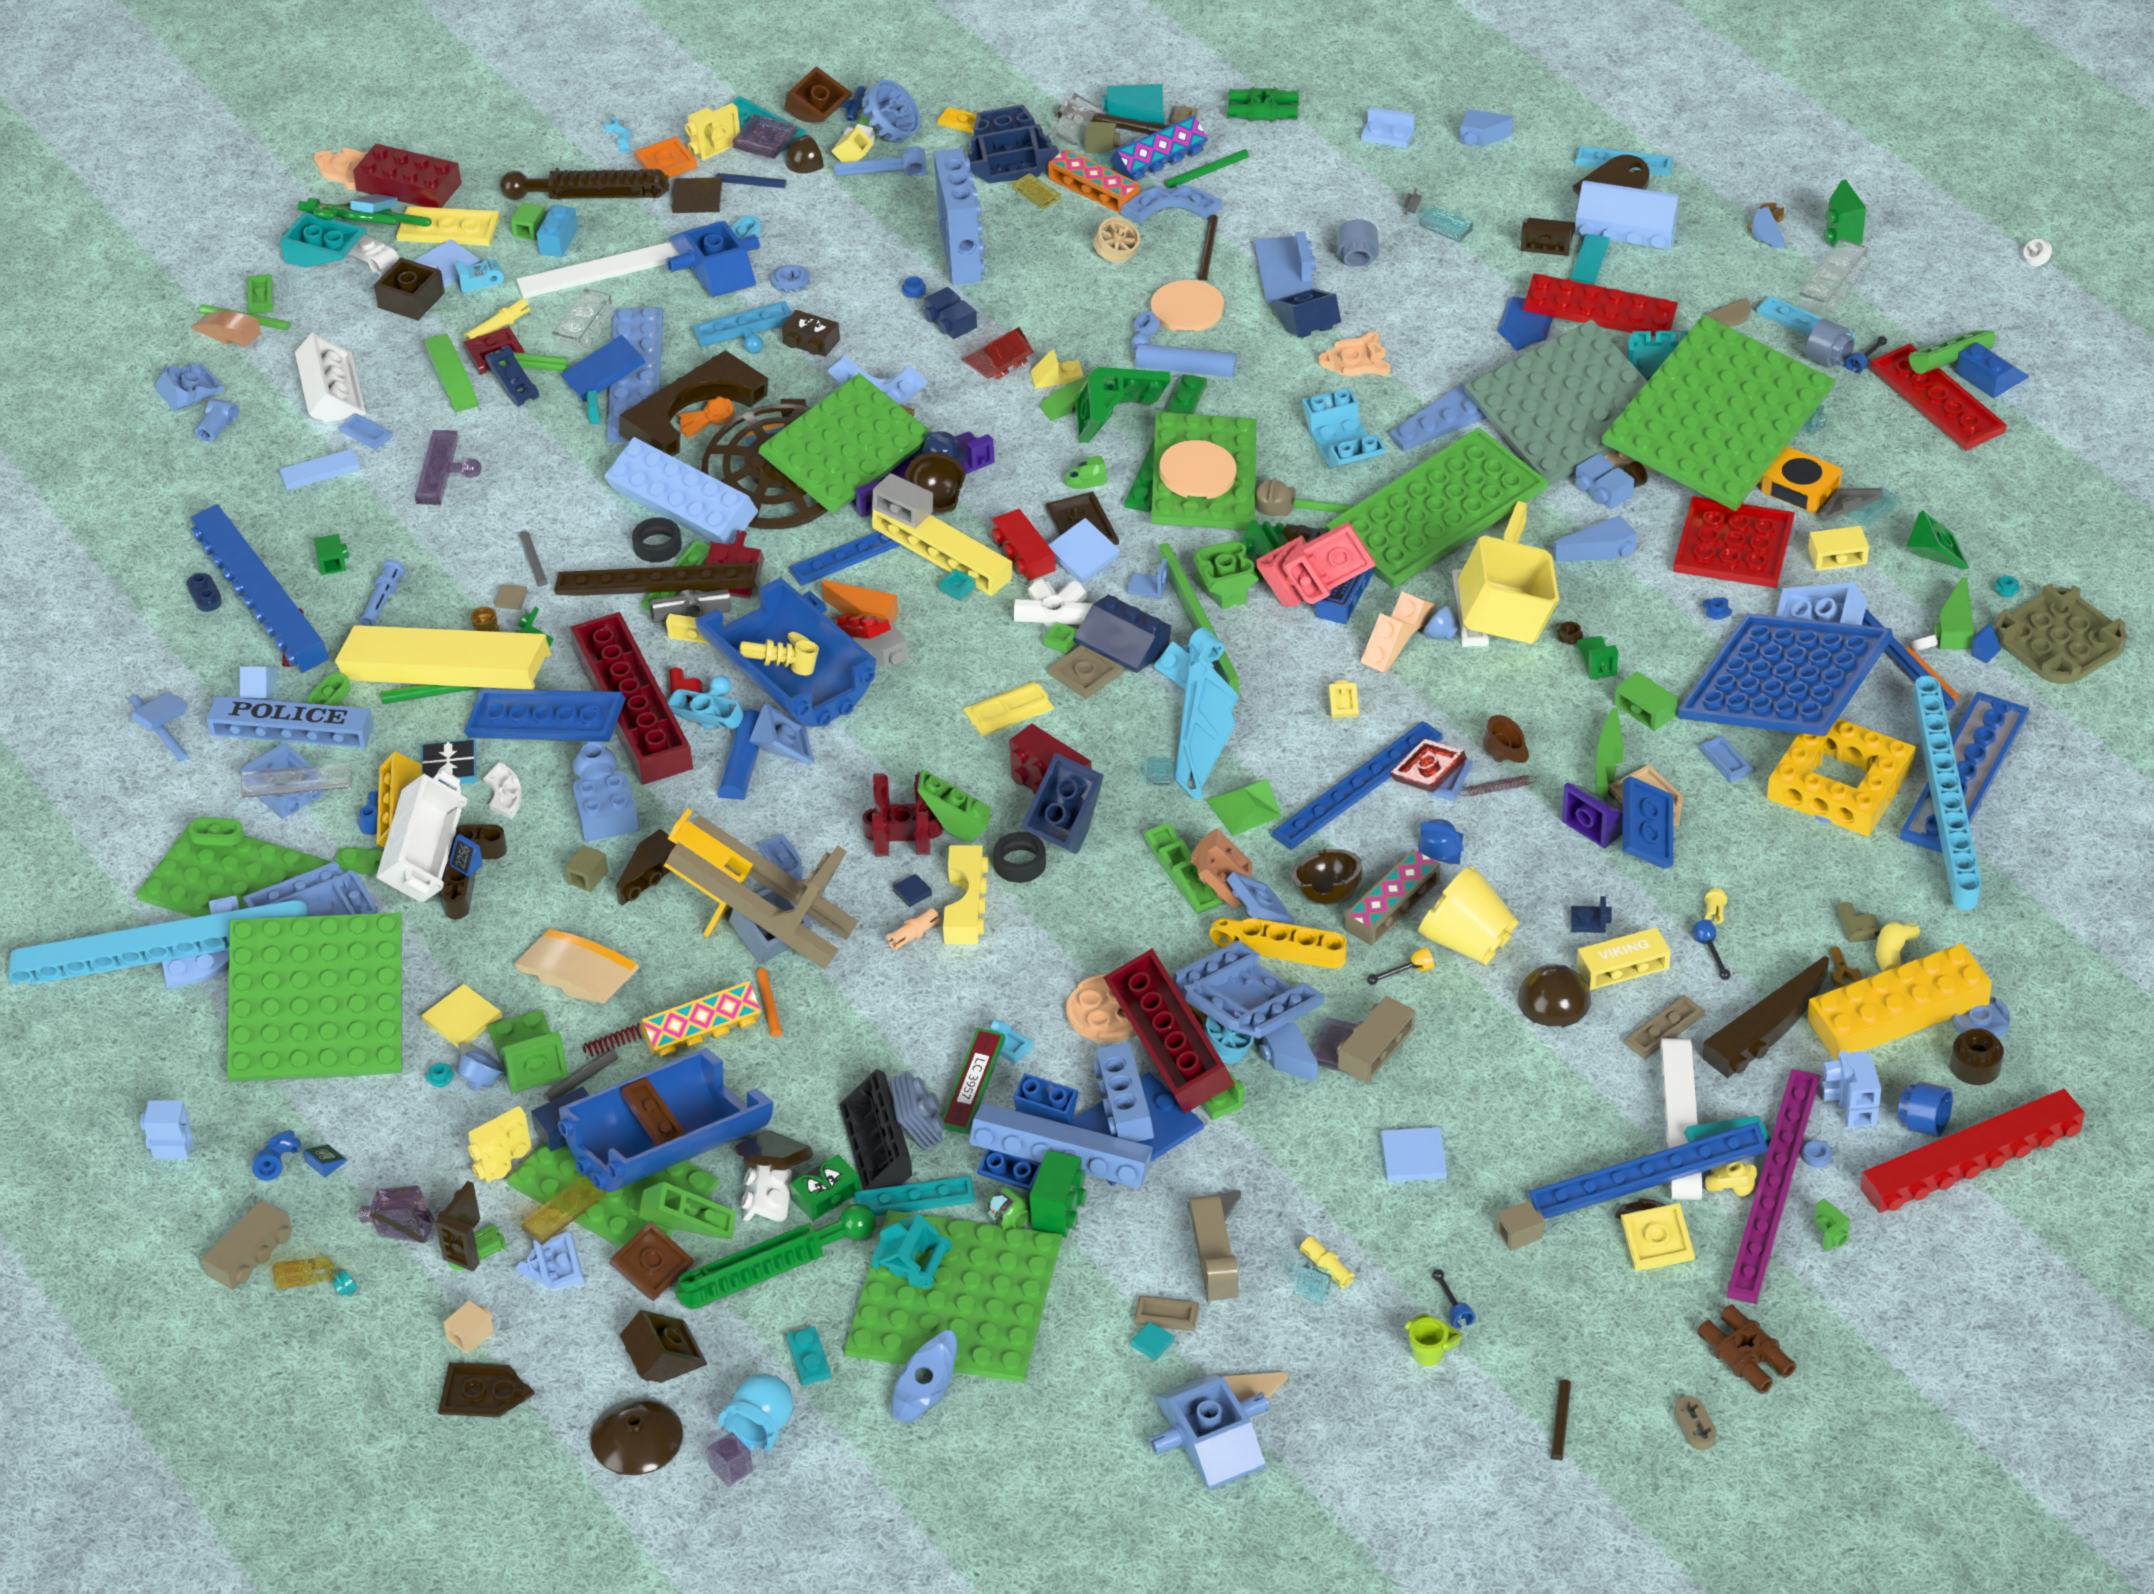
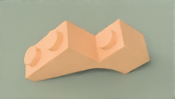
M1401 592L1392 616L1379 614L1360 663L1385 673L1393 664L1411 635L1416 630L1425 628L1436 604L1414 594Z

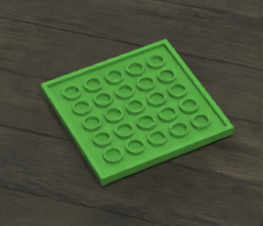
M401 913L230 920L228 1082L402 1073Z
M887 1210L882 1229L886 1228L889 1223H899L900 1220L914 1215V1213ZM921 1215L939 1231L940 1236H944L952 1242L950 1251L944 1254L933 1276L934 1283L932 1287L926 1289L909 1285L907 1279L890 1273L889 1267L880 1265L879 1269H875L871 1262L845 1347V1356L906 1365L911 1356L929 1340L945 1330H951L958 1344V1353L953 1372L1024 1382L1062 1244V1234L1020 1228L1013 1229L1012 1227L1004 1230L998 1225ZM927 1249L925 1253H917L914 1262L921 1267V1271H923L933 1250Z

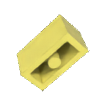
M1861 526L1810 532L1808 551L1815 569L1824 570L1867 564L1869 545Z

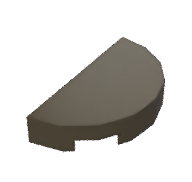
M1744 298L1710 312L1706 316L1724 325H1728V327L1738 326L1747 321L1751 310L1750 302L1747 298Z

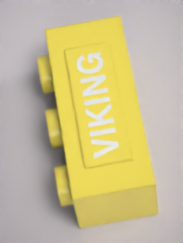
M1656 927L1579 948L1577 968L1589 989L1592 990L1669 969L1671 951Z

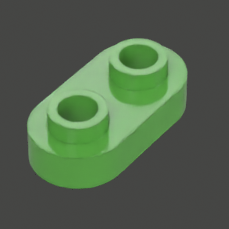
M342 673L328 675L308 695L307 703L337 706L351 690L349 678Z
M201 817L193 820L188 826L191 841L200 845L232 846L239 843L244 837L242 824L236 819Z

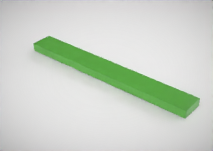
M1167 542L1159 544V562L1161 564L1163 558L1167 559L1168 580L1194 630L1206 627L1217 637L1172 548ZM1224 650L1222 656L1211 663L1215 666V671L1238 695L1239 677Z

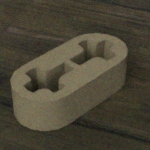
M1692 1396L1680 1398L1676 1402L1675 1418L1688 1443L1698 1450L1711 1448L1715 1444L1716 1429L1699 1399ZM1688 1407L1690 1411H1694V1419L1691 1418L1689 1412H1684V1408ZM1697 1427H1699L1703 1435L1707 1434V1438L1703 1439L1700 1435L1696 1436Z

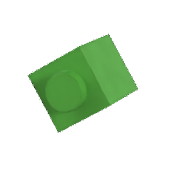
M522 202L511 218L513 237L535 241L537 239V232L546 218L544 206Z

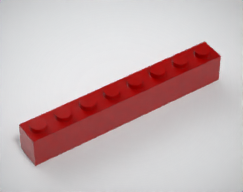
M2063 1088L1862 1172L1860 1189L1879 1213L1887 1210L1896 1211L1904 1203L1913 1199L1917 1201L1922 1200L1930 1192L1937 1189L1946 1190L1961 1179H1973L1985 1169L1990 1167L1992 1169L1999 1168L2009 1159L2014 1157L2023 1158L2031 1150L2040 1146L2047 1148L2057 1139L2064 1136L2069 1138L2075 1136L2082 1129L2085 1112Z

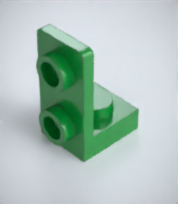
M1601 636L1577 640V648L1591 680L1617 675L1618 650L1616 645L1606 646Z

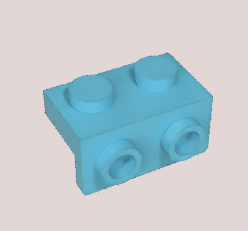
M1172 641L1153 666L1184 690L1190 648L1186 644L1180 647ZM1208 663L1212 668L1215 667L1212 663Z

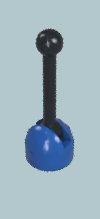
M1880 336L1877 342L1864 354L1860 352L1851 354L1845 361L1846 368L1860 374L1867 366V357L1879 346L1886 345L1887 338Z
M1701 920L1692 927V933L1699 943L1708 945L1720 970L1719 977L1722 980H1728L1731 973L1728 969H1725L1713 944L1716 937V928L1711 920Z
M1441 1269L1434 1270L1432 1273L1433 1279L1439 1281L1452 1304L1449 1310V1318L1456 1329L1462 1327L1457 1322L1460 1320V1316L1461 1319L1465 1318L1466 1326L1473 1324L1476 1316L1472 1308L1464 1302H1457L1444 1280V1272Z

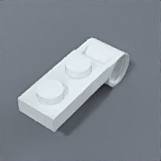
M366 235L348 253L367 262L372 272L376 271L380 274L379 277H382L399 259L394 249Z

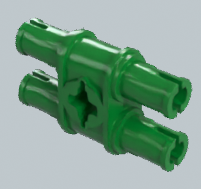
M1255 86L1250 87V89H1229L1227 118L1248 119L1251 122L1253 120L1271 122L1276 121V119L1297 120L1299 90L1286 91L1278 90L1276 87L1255 88Z

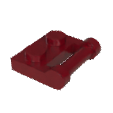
M510 327L464 341V348L480 375L487 373V370L490 369L485 360V355L488 353L500 351V348L509 345L513 352L525 353Z

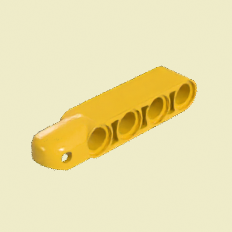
M1218 918L1212 923L1209 931L1210 938L1215 944L1226 947L1239 940L1258 952L1259 956L1327 968H1339L1346 963L1347 940L1342 934L1255 918H1248L1243 921ZM1227 937L1228 941L1222 943L1220 941V938Z

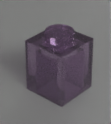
M733 1432L707 1447L710 1469L728 1488L753 1472L751 1452Z

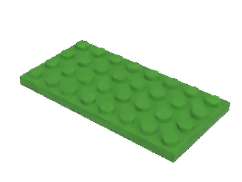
M1478 427L1325 524V529L1331 531L1349 521L1375 560L1376 566L1373 567V572L1391 587L1395 588L1513 512L1517 501L1526 503L1548 489V481Z

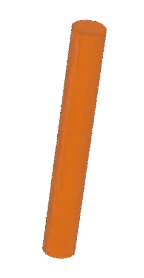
M1910 646L1905 648L1932 677L1939 681L1943 689L1954 700L1959 699V694Z
M763 968L758 969L756 976L771 1036L782 1035L767 970Z

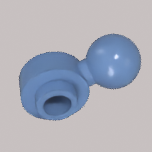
M1152 311L1141 313L1134 322V328L1138 332L1131 340V346L1134 350H1137L1139 343L1151 345L1148 336L1153 335L1158 330L1160 320Z

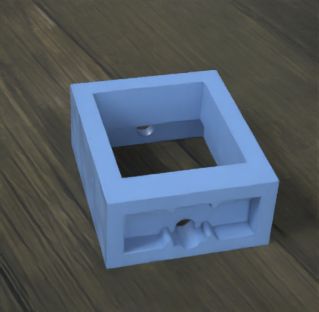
M286 742L241 768L245 787L281 819L290 814H295L300 808L312 801L318 800L326 793L323 775ZM290 768L305 782L278 797L264 784Z

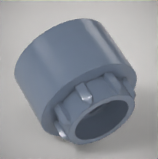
M1361 219L1343 223L1337 230L1338 257L1349 267L1370 265L1379 253L1377 227L1373 223Z
M1823 318L1815 325L1806 345V357L1830 368L1834 365H1844L1846 359L1853 352L1855 339L1847 327Z

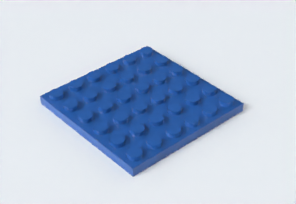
M1747 613L1678 708L1679 719L1826 736L1892 640V629Z

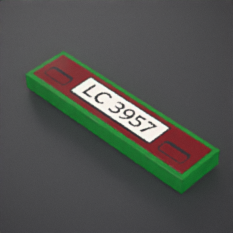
M977 1028L942 1117L946 1130L969 1134L973 1125V1119L980 1107L1006 1040L1005 1034Z

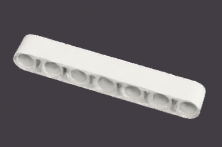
M1661 1038L1660 1054H1662L1661 1068L1662 1076H1664L1663 1096L1665 1098L1664 1110L1665 1121H1667L1666 1139L1667 1143H1669L1668 1149L1689 1143L1683 1132L1688 1126L1698 1125L1691 1038ZM1701 1172L1670 1181V1189H1672L1671 1200H1701Z

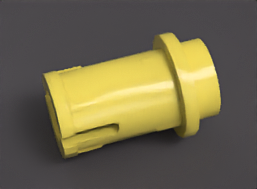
M1714 888L1705 895V903L1707 904L1705 919L1711 920L1714 914L1713 923H1722L1727 896L1723 890Z

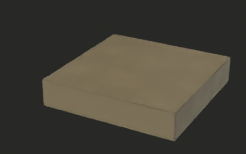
M1082 645L1048 668V675L1084 699L1089 698L1123 673L1122 665Z

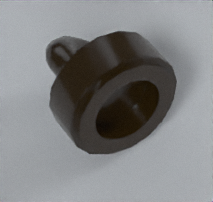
M1633 461L1625 466L1624 472L1634 478L1635 488L1647 482V472L1640 462Z

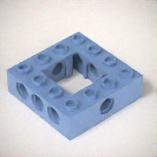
M962 148L933 152L939 229L952 285L981 282V274L985 273L984 260L981 259V255L984 254L983 242L978 237L983 235L981 221H977V216H981V206L978 201L976 186L973 187L974 179L973 173L970 172L969 157L964 158Z

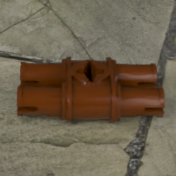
M1733 1304L1728 1305L1722 1311V1317H1720L1722 1321L1734 1330L1733 1334L1726 1336L1711 1320L1704 1321L1697 1330V1334L1714 1349L1715 1357L1726 1363L1733 1370V1374L1736 1377H1743L1760 1394L1767 1392L1771 1388L1773 1379L1757 1365L1758 1363L1767 1362L1783 1378L1789 1377L1796 1369V1363L1780 1349L1779 1341L1771 1338L1760 1327L1759 1322L1749 1320Z

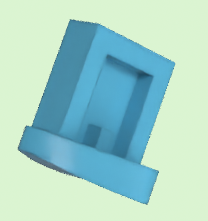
M997 1019L993 1021L990 1031L1003 1033L1006 1038L1000 1056L1016 1064L1033 1048V1041L1012 1030L1005 1022Z

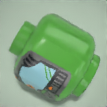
M1005 1187L995 1190L987 1199V1217L1004 1230L1011 1227L1013 1229H1022L1028 1223L1031 1216L1029 1201L1013 1188Z

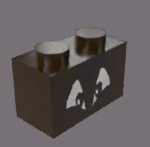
M795 310L781 327L783 344L790 348L808 351L812 355L818 354L826 357L840 341L838 322L799 310Z

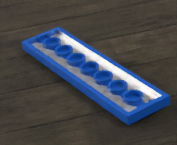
M1981 692L1976 693L1952 737L1969 825L2029 713L2028 707ZM1928 782L1900 832V839L1943 853Z

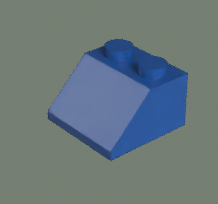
M1978 342L1959 353L1957 375L1993 399L2029 378V375Z

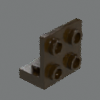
M1528 218L1527 222H1523L1521 251L1569 256L1575 223Z
M467 1181L461 1189L455 1192L450 1204L438 1214L435 1225L443 1260L474 1272L480 1262L473 1229L480 1221V1213L474 1183Z

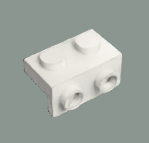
M757 1165L756 1168H749L743 1184L746 1185V1192L741 1200V1208H743L742 1220L749 1221L756 1213L774 1221H784L788 1212L792 1171L788 1169L784 1171L773 1170L772 1165Z

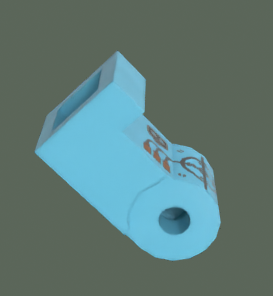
M487 259L481 264L466 266L464 261L455 263L457 281L462 293L501 284L504 280L499 262L494 259Z

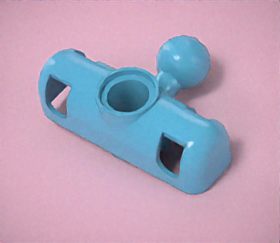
M723 675L712 679L710 683L711 690L707 694L678 689L667 702L676 718L681 716L685 720L699 722L701 727L705 729L714 728L715 726L735 729L743 719L742 708L736 700L719 697L727 695L731 690L730 680ZM686 695H689L693 698V700L689 703L690 706H687ZM730 704L736 706L732 714Z

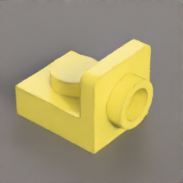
M1341 680L1329 684L1328 698L1330 699L1331 718L1358 717L1356 683Z

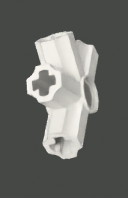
M1040 579L1034 581L1033 585L1028 588V594L1032 600L1015 599L1014 621L1044 623L1050 628L1056 622L1081 625L1094 603H1082L1087 598V592L1076 581L1068 583L1056 594L1049 582Z

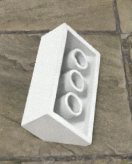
M312 332L295 351L308 414L314 419H320L324 422L350 418L356 413L365 415L366 410L352 352Z

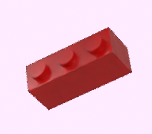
M1020 508L992 518L993 530L990 531L991 538L996 545H1001L1004 556L1014 562L1018 575L1023 574L1027 581H1031L1056 571L1055 553Z

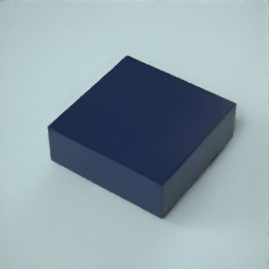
M917 874L893 886L894 893L909 908L932 895V889Z

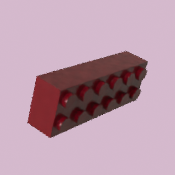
M1153 948L1103 977L1184 1114L1235 1085L1226 1066Z

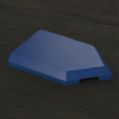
M1513 296L1507 301L1498 327V333L1505 337L1511 343V346L1518 351L1533 342L1538 343L1546 340L1553 317L1523 311L1526 298Z

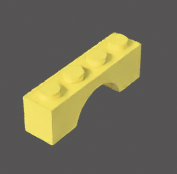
M949 845V883L960 886L967 893L959 901L945 906L943 923L945 944H978L979 935H984L985 921L984 918H980V914H986V897H982V894H987V877H983V873L989 872V858L983 856V845Z

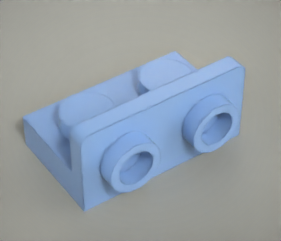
M1370 107L1368 110V122L1362 133V141L1407 148L1414 133L1415 116L1409 113Z

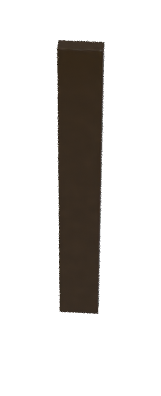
M759 563L564 571L558 572L554 592L556 595L585 596L757 588L761 568Z

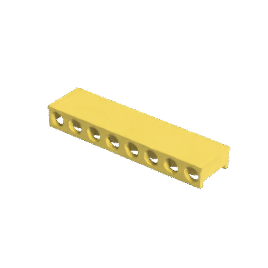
M354 625L335 659V663L342 674H345L350 680L533 690L535 687L533 681L545 657H550L551 652L546 640V634Z

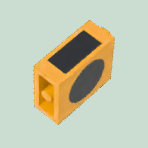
M1787 447L1760 480V483H1762L1761 492L1817 514L1841 486L1843 468Z

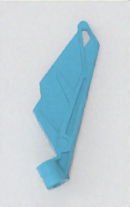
M1206 627L1196 630L1188 644L1190 653L1174 778L1193 799H1200L1203 796L1202 787L1236 725L1232 710L1239 698L1237 693L1208 664L1218 660L1225 648L1224 644ZM1191 774H1193L1196 789L1192 790L1187 786Z

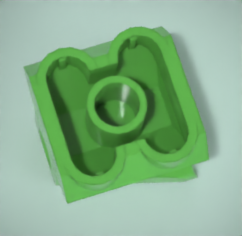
M1236 540L1199 548L1193 556V560L1199 570L1194 574L1195 582L1222 609L1246 604L1247 589L1259 579L1255 573L1254 563L1246 555L1244 544Z

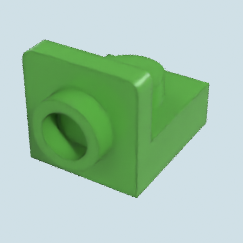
M1231 1072L1229 1074L1235 1085L1201 1104L1211 1120H1215L1243 1107L1245 1088L1242 1082L1236 1080Z
M1825 1198L1815 1204L1814 1222L1816 1227L1824 1233L1822 1248L1827 1252L1834 1246L1837 1248L1843 1246L1849 1238L1850 1219Z

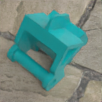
M919 1213L902 1219L899 1223H889L886 1228L880 1231L881 1240L873 1253L872 1266L875 1269H879L880 1265L889 1267V1272L893 1273L894 1276L907 1279L909 1285L926 1289L931 1288L934 1283L933 1276L944 1254L950 1251L952 1242L948 1238L940 1236L939 1231ZM927 1249L933 1250L923 1271H921V1267L914 1262L917 1253H925Z

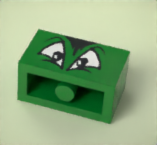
M839 1154L823 1161L818 1167L797 1177L795 1181L790 1183L792 1201L812 1221L854 1197L855 1191H861L859 1175Z

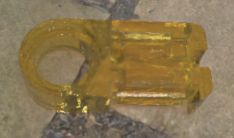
M326 1257L281 1262L273 1265V1279L276 1290L304 1285H317V1282L329 1281L331 1283L335 1279L334 1262ZM317 1270H327V1271H328V1272L323 1273V1274H317V1273H315V1271H317Z

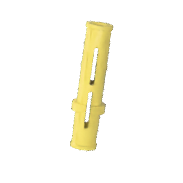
M521 298L511 306L499 309L498 314L472 330L463 334L464 339L469 337L467 340L498 331L506 325H513L514 320L530 312V307L525 308L529 304L525 299Z

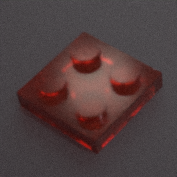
M1423 739L1390 773L1396 782L1434 793L1467 757L1464 750Z

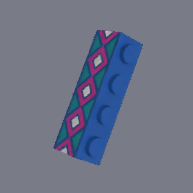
M1192 116L1117 149L1110 160L1119 174L1133 181H1138L1148 171L1156 173L1165 167L1164 164L1171 162L1174 165L1182 161L1184 156L1189 153L1191 156L1199 154L1204 150L1203 146L1208 141V138L1197 118Z

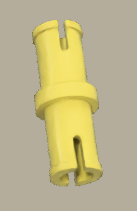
M1310 1236L1301 1244L1300 1247L1302 1248H1300V1251L1317 1265L1316 1268L1320 1273L1323 1274L1325 1272L1341 1289L1353 1282L1355 1274L1338 1261V1256L1333 1251L1329 1252L1315 1237Z

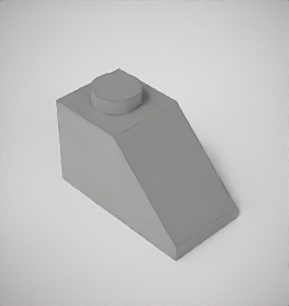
M893 622L889 623L891 630L871 639L852 638L876 658V666L887 667L892 664L897 665L908 658L907 641Z

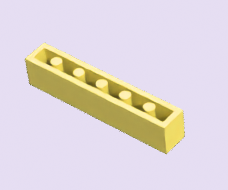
M873 509L872 528L950 573L956 568L975 578L976 588L984 593L993 596L1011 580L1012 561L932 515H929L914 529Z

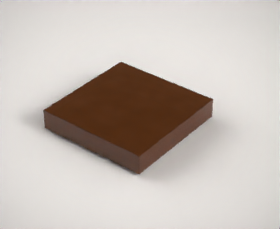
M650 1221L610 1259L609 1264L654 1302L693 1264L694 1259Z

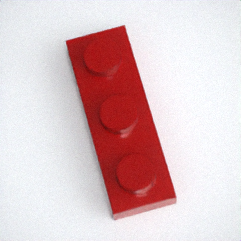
M845 613L837 616L834 622L846 634L855 638L871 639L891 630L888 619H879L877 616L864 617L863 614L851 616V613Z

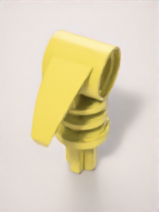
M791 632L788 633V639L792 644L787 643L786 647H783L782 642H778L777 646H774V642L770 639H767L765 644L743 641L740 644L739 653L744 657L762 659L764 666H769L770 661H774V666H779V663L783 662V667H788L790 663V668L794 673L807 676L814 672L819 647L805 636Z

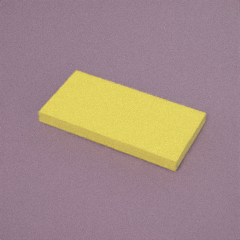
M407 206L404 214L428 217L432 220V224L426 227L401 223L396 238L397 241L445 243L452 239L458 244L490 246L500 213L499 211Z

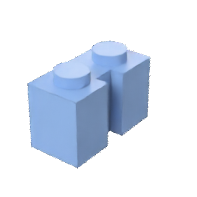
M148 1100L146 1112L141 1114V1129L146 1131V1147L151 1149L153 1159H188L193 1135L184 1102Z

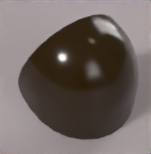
M810 135L800 136L790 144L785 161L789 170L795 173L806 174L824 167L820 149Z

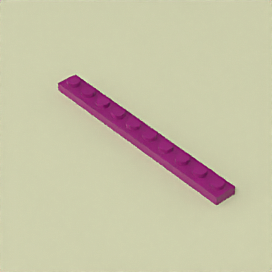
M1791 1069L1728 1287L1727 1298L1753 1304L1758 1302L1820 1083L1819 1074Z

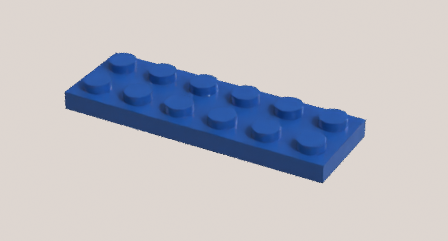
M481 689L464 732L469 738L609 742L626 698L622 692Z

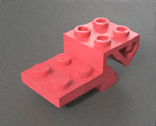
M1349 521L1308 543L1301 535L1256 560L1257 568L1283 606L1288 607L1298 606L1303 600L1306 603L1314 604L1328 597L1332 588L1376 566L1374 558Z

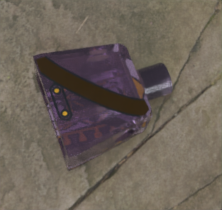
M419 1185L379 1189L375 1193L372 1204L362 1205L359 1209L360 1222L373 1223L379 1236L382 1238L426 1243L435 1221Z

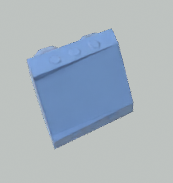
M203 363L187 364L185 368L181 369L176 366H166L163 369L162 375L155 382L157 393L171 406L174 412L224 391V386Z

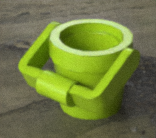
M1425 1313L1412 1318L1405 1326V1330L1409 1332V1343L1413 1358L1423 1366L1437 1365L1441 1362L1444 1352H1449L1457 1347L1462 1338L1460 1331Z

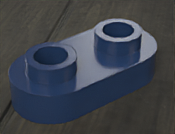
M196 573L187 580L188 591L200 611L210 612L221 606L220 592L210 575Z

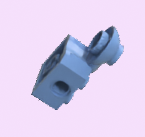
M589 742L583 745L573 761V770L580 777L572 785L585 842L639 831L636 809L627 775L624 772L615 771L617 767L615 755L599 742Z

